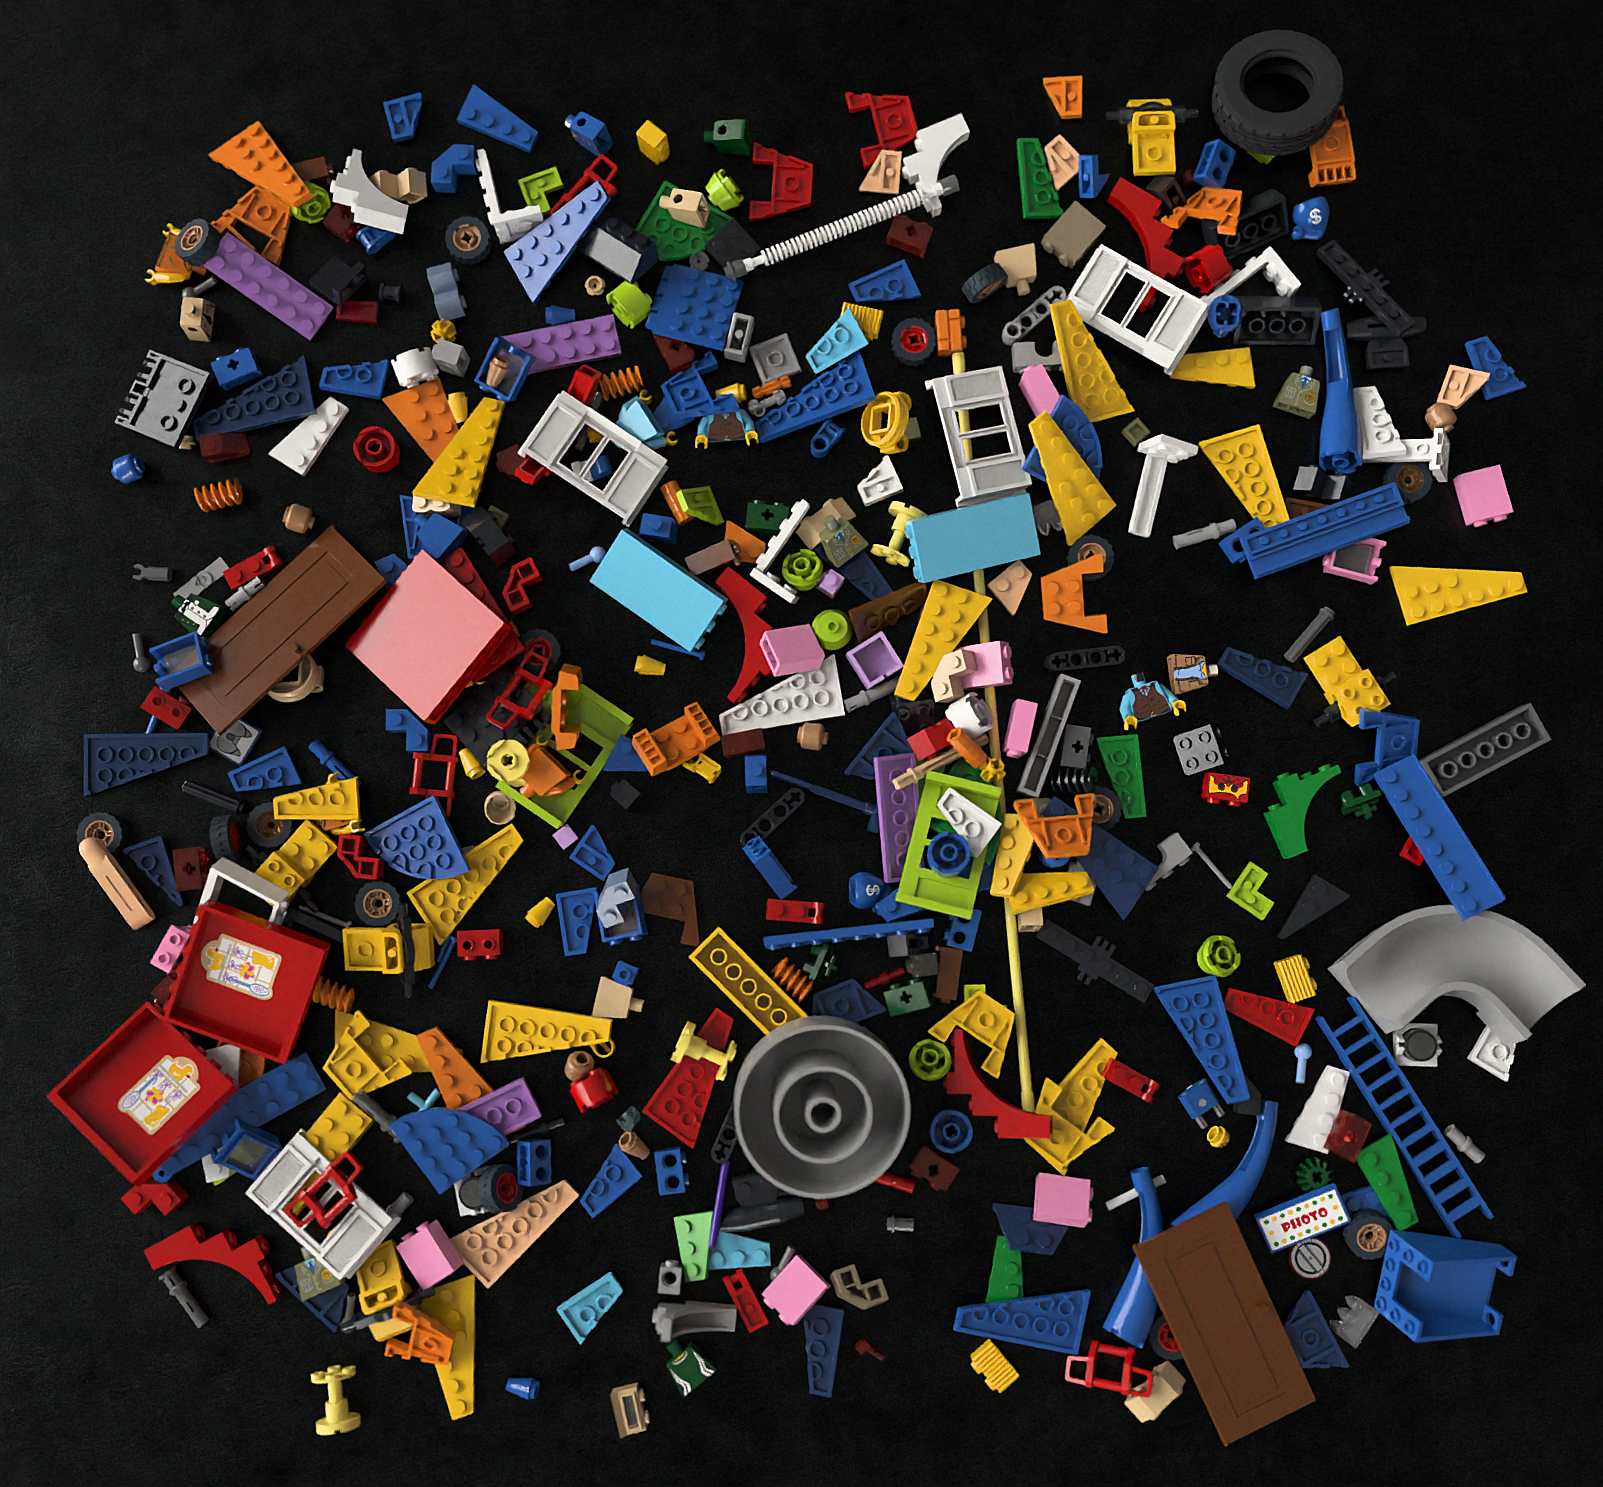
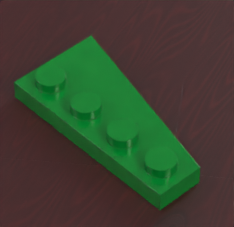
M1019 138L1017 140L1024 219H1060L1064 212L1059 206V197L1057 192L1054 191L1051 174L1047 171L1046 160L1039 139Z
M1138 734L1095 738L1115 795L1120 799L1119 802L1122 806L1121 811L1124 819L1147 817Z
M1387 1134L1353 1154L1354 1158L1396 1230L1403 1231L1417 1223V1215L1392 1134Z
M997 1235L992 1272L990 1274L985 1303L1023 1298L1021 1251L1009 1250L1005 1235Z

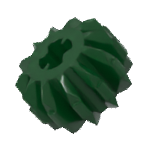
M1316 1157L1313 1161L1307 1158L1305 1161L1306 1165L1299 1164L1302 1171H1296V1174L1301 1176L1297 1183L1303 1184L1302 1190L1304 1191L1309 1190V1192L1329 1185L1327 1182L1334 1180L1333 1177L1328 1176L1333 1172L1331 1168H1326L1328 1163L1325 1161L1320 1162V1159ZM1314 1172L1317 1176V1179H1314V1177L1312 1176Z

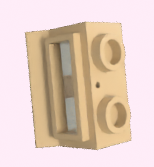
M638 1382L613 1388L611 1400L620 1438L645 1431L648 1423H650V1416L648 1410H644L643 1402H645L643 1388L639 1389Z

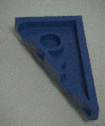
M158 836L123 849V852L129 855L137 863L136 865L144 870L146 875L169 895L168 897L173 902H176L180 907L186 905L164 836Z

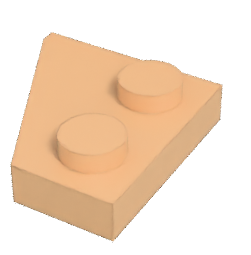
M1060 134L1044 149L1057 191L1079 173V154Z
M881 150L859 191L898 194L902 152Z
M1450 365L1437 403H1447L1451 408L1458 409L1489 380L1490 373Z
M1017 560L991 581L987 587L1013 616L1032 574L1020 560Z

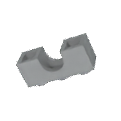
M1057 340L1052 345V355L1048 357H1042L1036 353L1034 342L1013 344V373L1023 375L1027 367L1033 364L1038 366L1041 363L1047 373L1056 370L1064 373Z
M1173 833L1157 845L1163 859L1161 864L1157 866L1159 869L1146 887V891L1156 886L1157 883L1155 881L1160 877L1164 879L1172 874V868L1177 864L1182 866L1190 860L1188 856L1193 852L1178 833Z

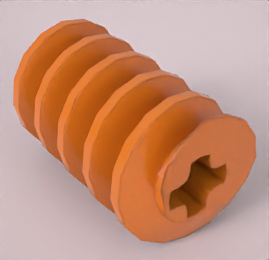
M637 365L634 366L633 373L630 368H627L626 375H624L622 370H619L618 377H616L614 372H611L610 379L604 374L603 381H600L606 401L609 400V394L616 399L617 392L623 397L625 396V390L632 394L633 387L637 392H640V386H643Z
M236 478L234 479V485H232L230 480H227L226 487H224L222 482H218L217 489L214 484H210L209 491L204 485L202 486L201 493L197 487L194 488L198 505L204 512L210 511V508L217 510L218 506L225 508L226 504L233 506L234 502L236 504L242 503V489Z
M786 957L768 975L775 973L773 980L775 981L780 978L779 986L787 984L785 991L793 990L791 997L794 998L799 995L797 1003H800L813 989L814 981L806 982V974L800 977L801 969L793 971L795 964L787 965L789 958Z
M320 976L312 997L313 1001L318 1003L321 1000V1005L326 1006L328 1004L329 1008L333 1009L336 1007L337 1011L341 1012L344 1010V1013L348 1014L355 1000L354 988L352 987L349 992H346L347 985L344 984L341 989H338L339 982H335L333 986H330L331 979L323 983V976Z

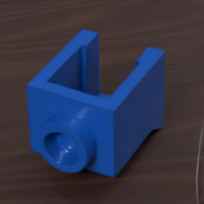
M619 960L612 978L614 982L626 987H633L640 967H634L623 960Z

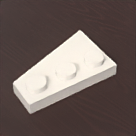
M950 787L937 804L958 835H962L966 839L971 852L977 859L997 832L1001 823Z

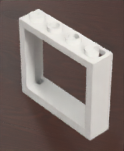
M224 857L211 867L200 904H204L208 899L217 901L225 878L274 904L269 921L278 925L282 924L284 920L282 914L289 906L287 900L290 892ZM195 916L193 924L196 923L197 916Z

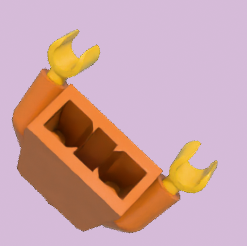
M538 735L536 743L527 749L530 764L528 771L522 777L526 784L520 789V793L528 799L535 792L540 796L562 794L574 787L575 784L579 785L585 780V777L581 780L576 778V775L581 772L580 770L575 771L572 775L545 749L548 746V739L545 743H540L542 735Z

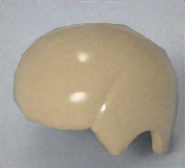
M502 791L492 792L485 801V815L492 823L497 825L507 824L515 817L516 801Z

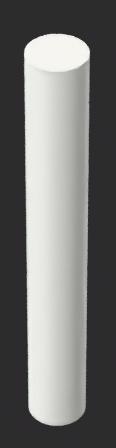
M1163 1175L1153 1179L1155 1188L1166 1183ZM1134 1188L1105 1202L1108 1210H1111L1139 1195Z

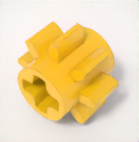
M437 320L432 325L431 335L436 343H438L439 338L449 342H453L456 339L454 336L457 333L456 328L449 320Z
M988 757L985 763L979 767L980 770H983L980 776L988 783L995 782L997 784L1006 774L1003 770L1005 764L998 758L991 759Z

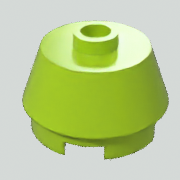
M722 168L719 172H714L706 189L710 194L708 198L715 207L718 205L723 211L740 206L739 203L745 197L742 194L738 195L740 189L731 177L724 176L726 172Z
M304 181L303 183L311 192L313 198L298 208L291 206L293 215L300 221H308L309 224H314L325 218L323 214L327 211V208H331V202L326 190L312 182Z
M800 549V552L794 553L791 556L788 554L782 567V574L785 580L800 591L814 588L823 572L822 561L816 556L815 552L808 549Z
M834 609L825 610L818 614L811 628L817 637L820 647L827 650H837L844 647L851 639L853 631L848 616Z
M1214 935L1207 938L1197 953V962L1200 968L1208 974L1219 977H1226L1232 974L1240 964V953L1237 954L1236 948L1233 945L1235 942L1227 936Z
M926 1039L917 1043L911 1050L909 1065L915 1075L921 1079L933 1081L942 1078L949 1071L951 1055L944 1044Z

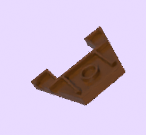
M652 873L640 892L643 912L685 921L681 943L699 947L700 939L694 882ZM634 904L619 930L629 932V930L638 929Z

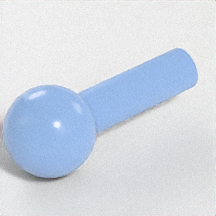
M594 547L589 555L570 563L569 567L572 571H575L593 561L600 563L604 559L606 552L602 547Z
M1300 1043L1294 1050L1298 1058L1296 1083L1304 1084L1306 1061L1310 1058L1312 1050L1308 1044Z

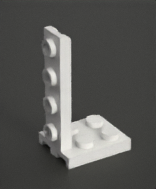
M477 150L479 159H475L478 171H482L483 175L479 178L482 189H486L487 192L483 196L486 206H490L491 212H488L490 224L495 226L501 244L521 239L544 221L540 206H527L524 209L510 210L501 214L490 162L487 159L485 150Z
M1270 246L1258 258L1254 256L1245 263L1246 267L1243 270L1237 269L1229 276L1230 280L1214 288L1211 295L1208 297L1204 295L1200 300L1208 304V310L1210 303L1216 297L1228 295L1261 268L1264 271L1265 278L1276 285V291L1280 296H1294L1301 283Z
M1435 428L1432 439L1401 440L1402 444L1405 445L1406 455L1363 459L1362 457V463L1429 461V469L1432 470V474L1436 477L1437 481L1447 482L1450 442L1443 428Z
M1164 434L1139 443L1138 451L1145 453L1146 458L1128 532L1145 538L1150 536L1167 462L1178 463V461L1188 459L1197 454L1199 446Z
M803 499L801 502L797 501L791 509L793 514L789 520L785 518L779 527L781 529L777 537L774 535L768 543L770 548L766 554L762 553L756 561L757 567L750 573L756 580L793 604H796L800 598L796 595L798 591L788 584L783 586L779 583L780 578L773 573L768 572L766 574V572L809 510L810 504Z

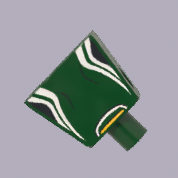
M675 1339L666 1347L673 1356L668 1361L667 1367L683 1397L716 1371V1363L693 1342H690L683 1348Z

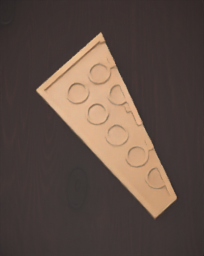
M564 1179L522 1201L513 1211L499 1213L449 1240L464 1264L489 1288L563 1213L580 1193Z

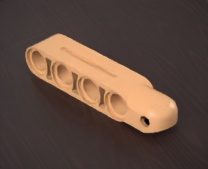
M95 837L84 839L79 845L80 854L87 862L91 873L131 928L138 930L154 920L155 915L103 842Z

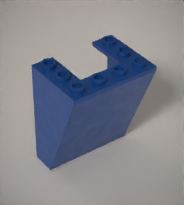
M1390 1230L1374 1308L1415 1342L1499 1335L1503 1315L1489 1305V1299L1496 1269H1500L1508 1276H1513L1517 1256L1500 1244ZM1503 1261H1508L1507 1267L1503 1264ZM1490 1313L1495 1318L1494 1325H1492L1489 1321Z

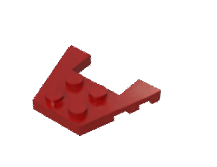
M852 92L846 93L845 97L850 113L865 109L871 110L880 143L879 145L860 150L865 169L873 166L881 150L897 151L916 139L918 130L909 96H871V94L863 93V95H854Z
M754 143L753 164L774 165L772 201H750L749 221L753 222L810 207L813 164L790 155L785 156L778 153L777 150L762 147L761 144Z

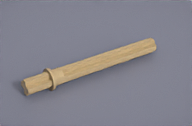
M985 733L973 739L980 747L989 742ZM952 748L920 766L907 769L906 773L893 779L892 782L895 784V788L900 790L911 783H918L919 779L927 775L928 770L934 772L962 756L959 755L956 749Z

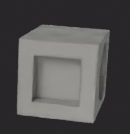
M666 1260V1263L661 1264L658 1293L680 1295L683 1266L678 1264V1261ZM667 1272H674L677 1279L669 1281L666 1279L665 1274Z

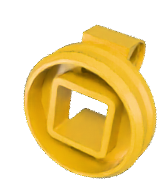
M888 391L881 392L875 396L876 401L868 403L864 409L861 420L862 434L867 443L881 448V453L889 455L904 452L908 448V439L904 432L908 424L909 410L912 405L911 399L908 394L900 391L894 393ZM882 412L888 414V425L884 429H881Z

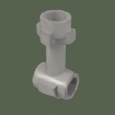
M775 390L771 397L761 402L752 399L748 403V410L752 415L755 414L757 417H761L765 413V408L774 404L782 405L786 401V396L782 390Z

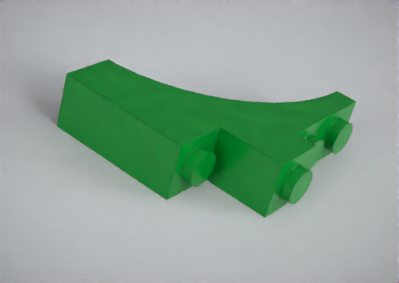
M1329 763L1319 767L1318 773L1312 775L1310 771L1299 777L1297 773L1290 775L1289 772L1278 775V780L1272 782L1280 802L1269 806V811L1263 814L1283 859H1289L1308 851L1304 835V822L1308 806L1319 788L1329 779L1341 773L1339 765L1331 767Z

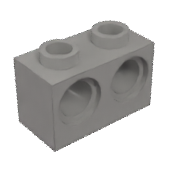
M439 338L438 344H435L432 349V358L440 370L464 378L470 361L464 347Z

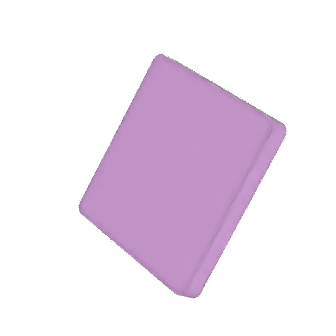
M568 824L553 834V837L563 849H566L578 839Z

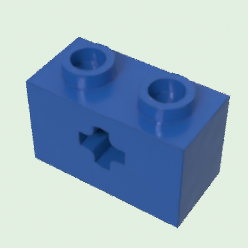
M249 347L240 348L229 356H220L211 363L217 381L225 391L264 376L255 354Z

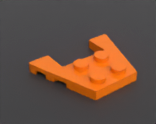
M256 185L237 201L238 204L230 210L227 209L222 213L223 216L210 224L218 230L225 222L234 227L237 221H240L270 238V241L260 256L279 267L292 216L291 205Z
M1204 187L1187 199L1186 205L1175 208L1171 216H1164L1161 219V223L1169 228L1179 229L1188 216L1196 217L1197 219H1215L1216 221H1221L1217 226L1218 234L1235 236L1239 223L1243 192L1240 190Z
M1102 552L1041 577L1044 620L1107 633L1106 614L1084 615L1082 574L1104 572Z
M1094 793L1075 796L1074 801L1078 815L1038 818L1033 799L1014 802L1013 806L1046 859L1088 855L1092 831Z
M398 1299L394 1306L392 1318L413 1325L410 1344L390 1338L386 1345L385 1356L393 1357L394 1354H400L402 1359L410 1360L411 1356L422 1358V1362L448 1365L456 1333Z

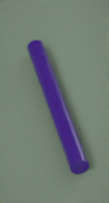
M728 1161L721 1163L708 1248L717 1249L730 1162Z

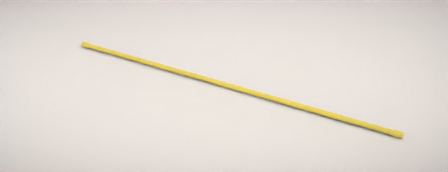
M953 353L954 374L965 373L964 353ZM958 411L960 433L970 431L969 411ZM971 438L964 439L962 442L967 461L973 460ZM983 569L973 571L975 593L986 596ZM987 607L978 618L980 644L990 642ZM988 687L984 688L985 703L988 705L993 716V720L990 723L994 724V727L988 730L991 759L998 758L1001 760L995 688ZM1002 778L999 780L997 784L993 782V786L1002 788L999 801L1003 821V815L1004 813L1006 814V805L1004 795V784ZM1004 897L1022 1089V1109L1035 1112L1016 914L1013 915L1008 899Z

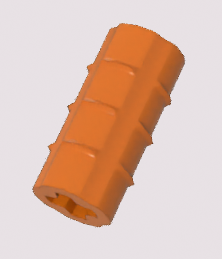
M676 480L664 484L660 490L678 524L683 525L691 521L694 516L683 512L676 493L681 489Z
M961 727L953 729L948 734L947 741L973 768H978L985 763L987 754Z

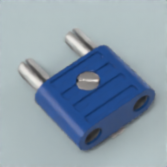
M1202 1079L1189 1086L1187 1090L1178 1096L1190 1117L1195 1119L1202 1129L1208 1125L1202 1114L1212 1107L1219 1117L1225 1114L1219 1105V1098L1206 1079Z

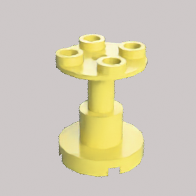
M893 501L888 511L896 517L891 528L894 534L888 547L873 544L871 553L880 557H886L885 561L892 565L899 563L908 567L910 559L899 552L905 537H907L905 534L906 521L928 515L911 505L908 508L904 507L905 503Z
M501 740L494 744L487 754V768L491 775L509 786L523 787L526 782L522 777L528 771L530 764L527 748L515 740Z
M687 1021L671 1060L680 1063L684 1054L696 1060L703 1057L720 1065L716 1080L720 1079L723 1081L728 1071L727 1062H732L737 1051V1044L732 1040L726 1053L706 1045V1040L693 1035L696 1024Z
M340 1365L328 1367V1372L320 1371L311 1374L313 1383H328L329 1401L325 1403L327 1417L316 1422L318 1434H335V1430H340L342 1433L360 1426V1414L355 1412L349 1413L348 1400L343 1398L341 1380L356 1374L355 1366L341 1369Z

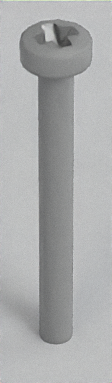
M1195 843L1190 849L1196 851L1226 887L1230 889L1233 885L1200 849V843Z
M299 906V909L342 927L353 926L351 921L346 923L319 911L314 914L308 907Z

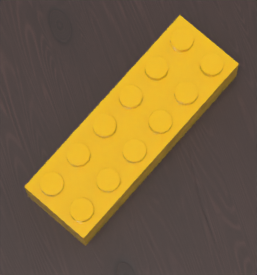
M718 927L689 956L766 1035L787 1022L809 1017L721 927Z
M340 1092L304 1135V1138L333 1163L343 1152L352 1150L375 1122V1119L356 1102L350 1100L344 1092ZM316 1170L283 1207V1211L299 1196V1193L304 1188L307 1189L321 1176ZM303 1200L298 1202L293 1207V1212L298 1215L306 1206V1203Z

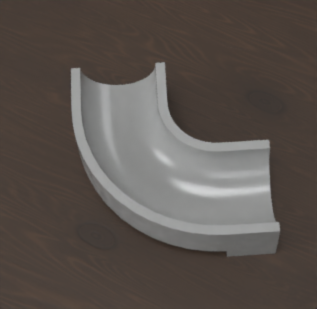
M1453 905L1427 907L1397 917L1357 942L1328 968L1331 974L1351 996L1356 998L1360 1006L1386 1034L1403 1028L1437 997L1453 996L1474 1005L1478 1009L1476 1012L1477 1016L1505 1046L1530 1037L1532 1033L1529 1030L1544 1014L1586 985L1552 948L1529 929L1507 917L1488 910L1463 921Z

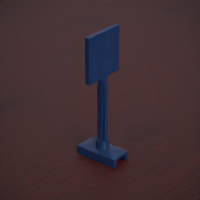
M774 770L768 772L767 776L803 789H809L817 795L863 811L864 814L871 816L867 831L878 833L880 826L877 801L875 804L865 803Z

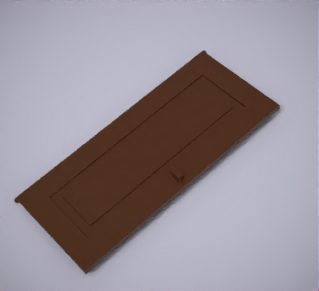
M331 525L207 639L210 647L207 649L208 654L213 661L211 666L213 674H207L177 687L215 731L222 736L385 585L387 581L335 530V525ZM197 649L182 661L171 674L199 664Z
M1226 1201L1139 1244H1133L1136 1256L1224 1446H1228L1229 1443L1316 1401Z

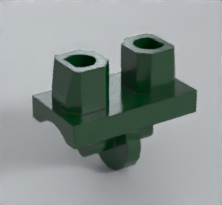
M1370 783L1359 787L1360 797L1355 798L1351 790L1341 793L1340 799L1343 805L1341 812L1343 815L1355 812L1356 817L1363 815L1366 820L1372 818L1371 812L1377 810L1375 804L1379 802L1378 798L1382 796L1380 790L1375 791Z
M826 943L812 945L810 953L818 956L815 964L806 961L802 971L809 975L810 979L818 982L822 981L824 975L830 977L832 970L839 971V967L835 966L837 957L832 956L835 947Z

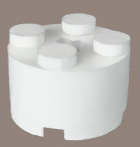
M423 347L425 351L419 352L418 348L406 351L396 356L397 361L391 360L401 386H407L410 389L418 386L419 382L424 380L428 382L438 378L439 370L432 358V352L429 347Z
M970 692L955 701L945 712L955 728L961 727L965 733L969 734L972 740L994 727V724L990 723L993 720V716L988 705L983 699L978 700L975 697L978 694L975 692Z

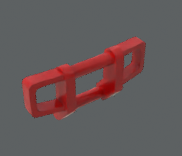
M600 154L592 165L583 172L584 176L568 194L565 193L561 200L550 210V215L575 198L589 181L595 183L597 180L600 181L609 197H615L618 190L611 185V182L618 173L617 166L606 156ZM602 162L612 169L606 181L594 173Z
M528 651L520 666L514 671V677L502 695L496 698L494 705L487 713L486 719L488 722L502 730H507L518 717L532 720L540 702L554 686L550 681L543 679L549 667V661L534 651ZM531 658L544 664L538 677L524 670ZM522 679L540 688L527 708L519 707L508 700ZM499 706L514 713L505 723L492 718Z
M435 734L430 754L413 752L415 763L413 783L409 794L426 795V799L433 795L448 797L445 814L447 818H450L453 798H455L453 787L455 767L459 758L457 756L459 738L456 735ZM440 738L453 739L452 756L436 754ZM423 760L448 762L445 791L420 788Z
M350 1151L343 1152L333 1163H330L325 1168L326 1171L307 1189L304 1188L299 1193V1196L285 1208V1214L297 1227L306 1225L316 1217L318 1223L323 1228H327L332 1223L331 1220L350 1202L353 1203L358 1198L352 1182L362 1171L363 1165ZM345 1157L356 1168L349 1179L337 1167ZM332 1177L342 1188L344 1197L327 1212L313 1194ZM301 1200L314 1212L304 1221L300 1220L293 1212V1207Z
M1093 1339L1088 1356L1070 1355L1067 1358L1065 1379L1089 1388L1095 1386L1119 1391L1122 1395L1149 1398L1152 1395L1154 1373L1150 1370L1134 1366L1136 1348L1128 1347L1127 1349L1102 1344L1099 1340ZM1099 1352L1126 1357L1122 1383L1095 1377ZM1073 1360L1087 1361L1086 1379L1076 1378L1071 1375ZM1132 1371L1148 1377L1146 1392L1131 1389Z

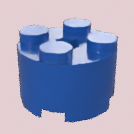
M946 831L939 833L931 840L928 846L927 860L934 873L944 878L954 877L962 873L967 867L971 850L968 842L962 835ZM948 850L949 853H954L951 859L944 857L945 851Z
M942 1108L933 1114L929 1121L928 1131L930 1138L936 1147L943 1152L956 1153L968 1146L972 1139L973 1129L969 1119L956 1108ZM953 1125L955 1132L947 1135L946 1127Z

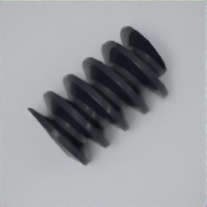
M1087 767L1082 769V773L1080 768H1075L1074 772L1072 768H1068L1066 772L1064 768H1061L1059 772L1056 769H1052L1050 782L1054 793L1057 795L1062 793L1077 794L1078 792L1080 794H1085L1086 792L1091 794L1096 790L1098 775L1094 767H1091L1090 773Z

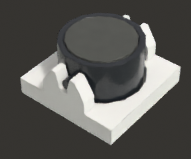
M1408 1023L1403 1028L1393 1031V1058L1397 1065L1437 1067V1055H1440L1442 1049L1439 1048V1044L1442 1041L1437 1036V1024Z
M489 1166L476 1168L454 1184L460 1216L476 1215L489 1211L481 1204V1199L478 1195L480 1176Z

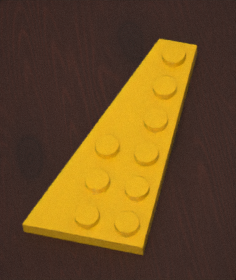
M1072 300L1049 304L1069 399L1083 410L1082 412L1091 423L1135 411L1126 399L1123 389L1118 385L1115 375L1102 352L1094 343V338L1086 329L1083 319Z
M486 397L482 399L412 491L413 496L475 507L505 404L503 401Z
M1043 411L1028 425L1035 447L1038 449L1041 458L1042 468H1044L1047 476L1046 480L1055 508L1058 510L1061 519V526L1067 537V545L1071 546L1109 513L1116 504L1049 413Z
M1259 424L1199 442L1198 445L1253 519L1257 517L1265 529L1290 520Z
M1389 567L1407 626L1527 592L1521 572Z
M934 580L894 695L914 702L934 676L942 657L953 652L993 598L940 580Z
M513 823L464 854L471 867V871L451 878L426 879L407 892V895L425 923L433 925V935L440 945L445 942L524 842V839Z
M489 1000L481 1063L608 1042L611 1036L613 1019Z
M335 1009V1046L339 1043L345 1029L349 1026L354 1016L350 1013L345 1014L344 1011L339 1012L337 1009ZM370 1020L372 1025L356 1038L383 1071L387 1070L402 1057L414 1072H432L415 1034ZM456 1048L463 1056V1049Z
M1102 1038L1095 1043L1059 1083L1058 1086L1063 1091L1051 1106L1052 1110L1082 1132L1086 1128L1105 1081L1101 1074L1109 1058L1115 1059L1117 1056V1052ZM1037 1151L1054 1168H1056L1063 1176H1065L1069 1163L1065 1165L1063 1168H1060L1047 1157H1045L1043 1154H1041L1039 1151Z
M474 1274L433 1287L436 1293L435 1296L423 1300V1303L417 1306L418 1311L456 1333L448 1365L435 1364L452 1420L470 1415L475 1411L476 1276Z

